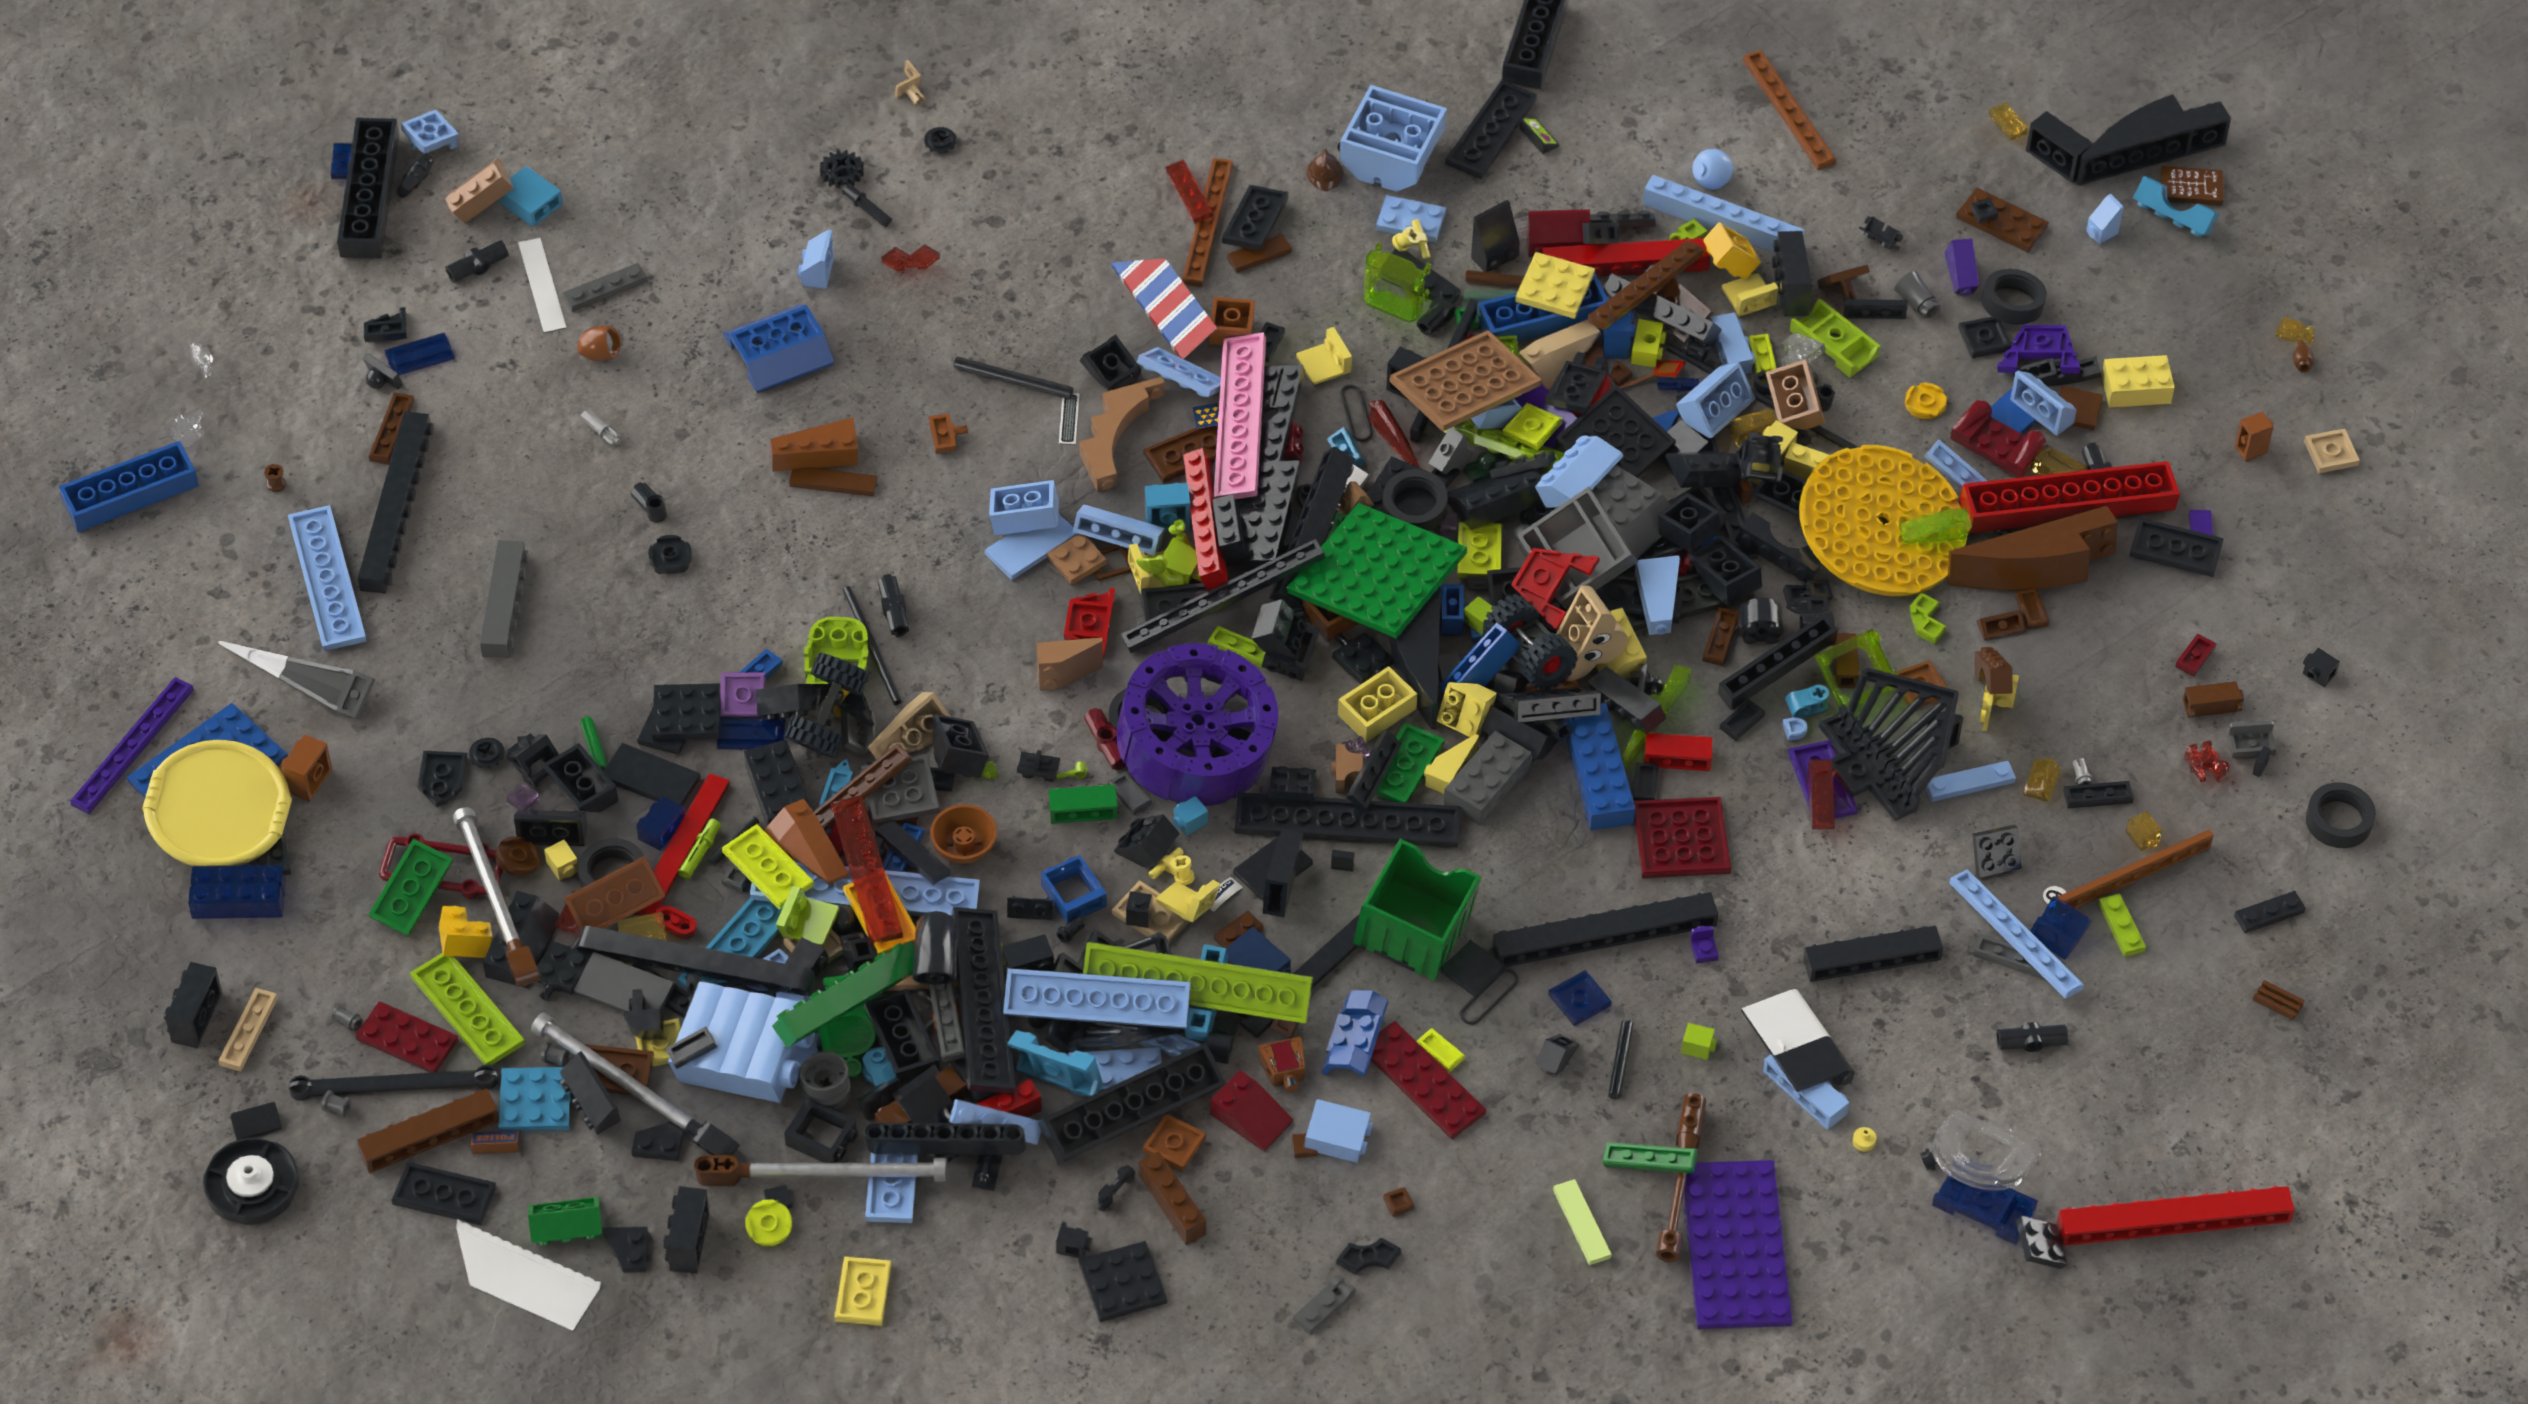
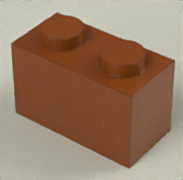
M2264 412L2243 418L2240 421L2235 448L2245 461L2268 452L2274 425Z

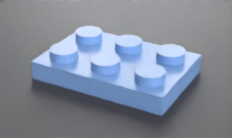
M1386 195L1376 224V230L1391 234L1403 233L1405 228L1412 226L1411 222L1418 219L1420 220L1423 233H1426L1427 240L1436 243L1446 214V207Z

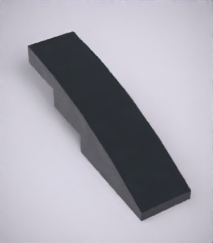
M2097 356L2078 361L2080 373H2061V361L2054 362L2053 358L2017 368V371L2030 373L2035 378L2040 379L2047 387L2078 383L2102 377Z

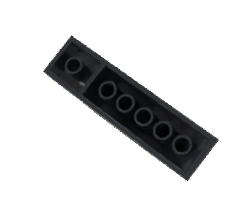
M2174 94L2155 100L2113 124L2081 156L2076 184L2077 186L2225 146L2231 117L2221 101L2184 111Z
M1440 587L1397 639L1388 635L1390 652L1394 658L1393 663L1396 672L1417 693V710L1430 729L1436 728Z

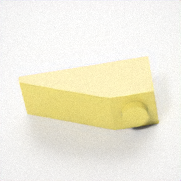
M1479 735L1471 736L1437 756L1431 765L1428 764L1424 771V776L1426 777L1425 786L1444 794V789L1479 749Z

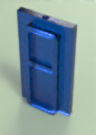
M445 333L384 350L388 365L398 375L455 359Z
M720 718L717 749L749 750L783 741L786 720Z

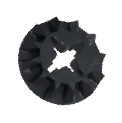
M936 127L930 129L925 134L924 143L925 147L930 149V152L937 151L939 154L941 151L947 153L949 149H954L955 144H957V138L951 129ZM937 137L941 141H944V143L942 144L940 142H937Z
M482 738L471 745L469 757L472 763L477 764L480 769L483 766H487L490 769L492 765L498 766L499 761L504 760V746L497 739ZM490 750L491 755H487L484 758L483 753L486 754Z

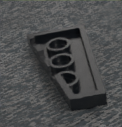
M1395 248L1378 271V278L1431 301L1439 296L1454 305L1461 294V290L1407 251L1401 252Z
M1203 583L1141 589L1145 622L1208 592Z

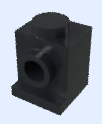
M1062 1222L1056 1239V1253L1080 1259L1084 1258L1086 1251L1091 1250L1093 1238L1088 1237V1231L1078 1227H1067V1223Z

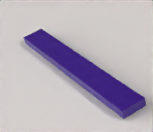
M174 677L70 800L71 806L90 814L194 691L193 685Z

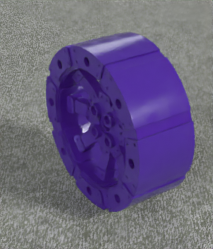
M1199 643L1180 644L1168 647V650L1164 652L1158 651L1148 657L1130 677L1120 711L1116 732L1117 746L1121 759L1127 765L1129 773L1151 793L1162 799L1175 801L1177 804L1186 802L1196 796L1204 806H1212L1225 803L1231 798H1237L1238 792L1245 793L1258 781L1266 767L1278 725L1277 701L1271 686L1268 687L1265 682L1266 678L1242 656L1230 650L1223 651L1217 649L1218 646ZM1174 677H1183L1187 686L1186 699L1180 695L1177 696L1167 686L1166 680ZM1201 678L1220 685L1222 684V686L1214 695L1205 699L1204 693L1201 692ZM1152 695L1155 699H1158L1168 709L1167 714L1152 713V710L1145 709L1148 697ZM1236 695L1242 696L1248 701L1249 707L1245 708L1244 711L1232 713L1222 711L1225 704ZM1253 727V732L1247 741L1242 739L1239 741L1228 735L1229 729ZM1151 730H1166L1172 733V737L1166 742L1160 741ZM1219 747L1230 754L1213 758V756H1210L1209 749ZM1182 748L1194 751L1195 758L1181 755L1178 751ZM1204 766H1209L1210 769L1206 770Z

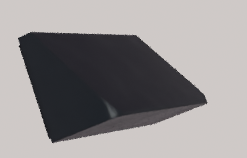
M275 1102L230 1114L236 1140L251 1138L282 1129Z

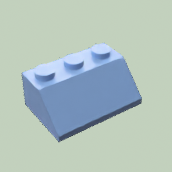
M2022 371L2015 373L2010 398L2012 402L2056 436L2074 423L2077 409L2071 403L2066 402L2032 374Z

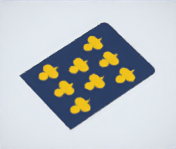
M1219 403L1193 407L1197 429L1218 425Z

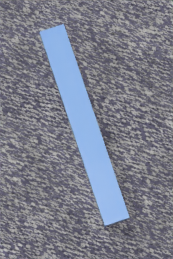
M1968 869L1950 878L1949 884L2065 999L2083 990L2084 984Z

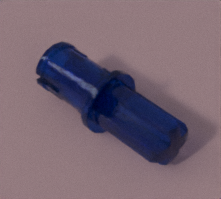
M1678 376V378L1659 377L1657 379V388L1659 390H1677V393H1680V391H1692L1699 385V378H1680Z

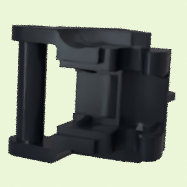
M1755 432L1749 433V439H1744L1736 452L1743 480L1752 478L1772 481L1773 484L1780 483L1783 467L1780 464L1782 455L1781 445L1778 443L1783 441V437L1764 436L1761 433ZM1752 463L1768 464L1770 472L1751 470Z
M531 733L527 736H518V742L506 750L508 761L522 773L523 781L533 789L538 787V783L549 775L542 769L532 776L531 766L540 759L546 763L558 756V752L547 734H538L535 737Z

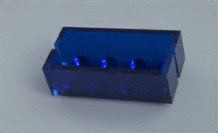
M283 865L192 866L188 900L192 919L283 918V897H285L286 887Z

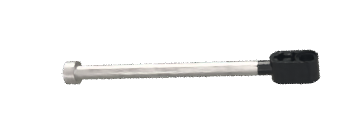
M545 1012L541 1013L533 1022L531 1027L533 1033L541 1038L549 1037L574 1055L582 1051L594 1069L693 1135L692 1142L708 1154L733 1156L740 1147L737 1141L713 1124L705 1121L701 1125L554 1025L555 1019Z

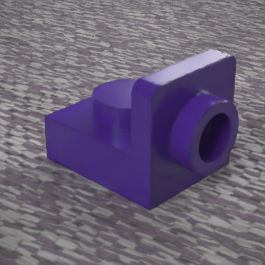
M1699 926L1691 930L1690 945L1696 964L1718 961L1719 955L1713 937V926Z

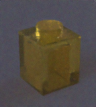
M2148 811L2128 819L2126 834L2140 851L2147 848L2151 849L2159 843L2162 829Z

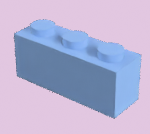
M1735 313L1711 317V321L1722 329L1714 343L1722 364L1727 365L1739 362L1744 374L1752 373L1755 355L1753 351L1750 352L1749 340L1743 334L1741 320L1737 319Z

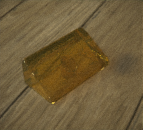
M2055 758L2034 760L2023 791L2025 796L2042 801H2050L2060 772V767Z

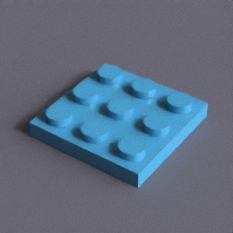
M564 1067L502 1068L499 1131L569 1130L570 1091L566 1093L559 1082L562 1080L560 1071Z

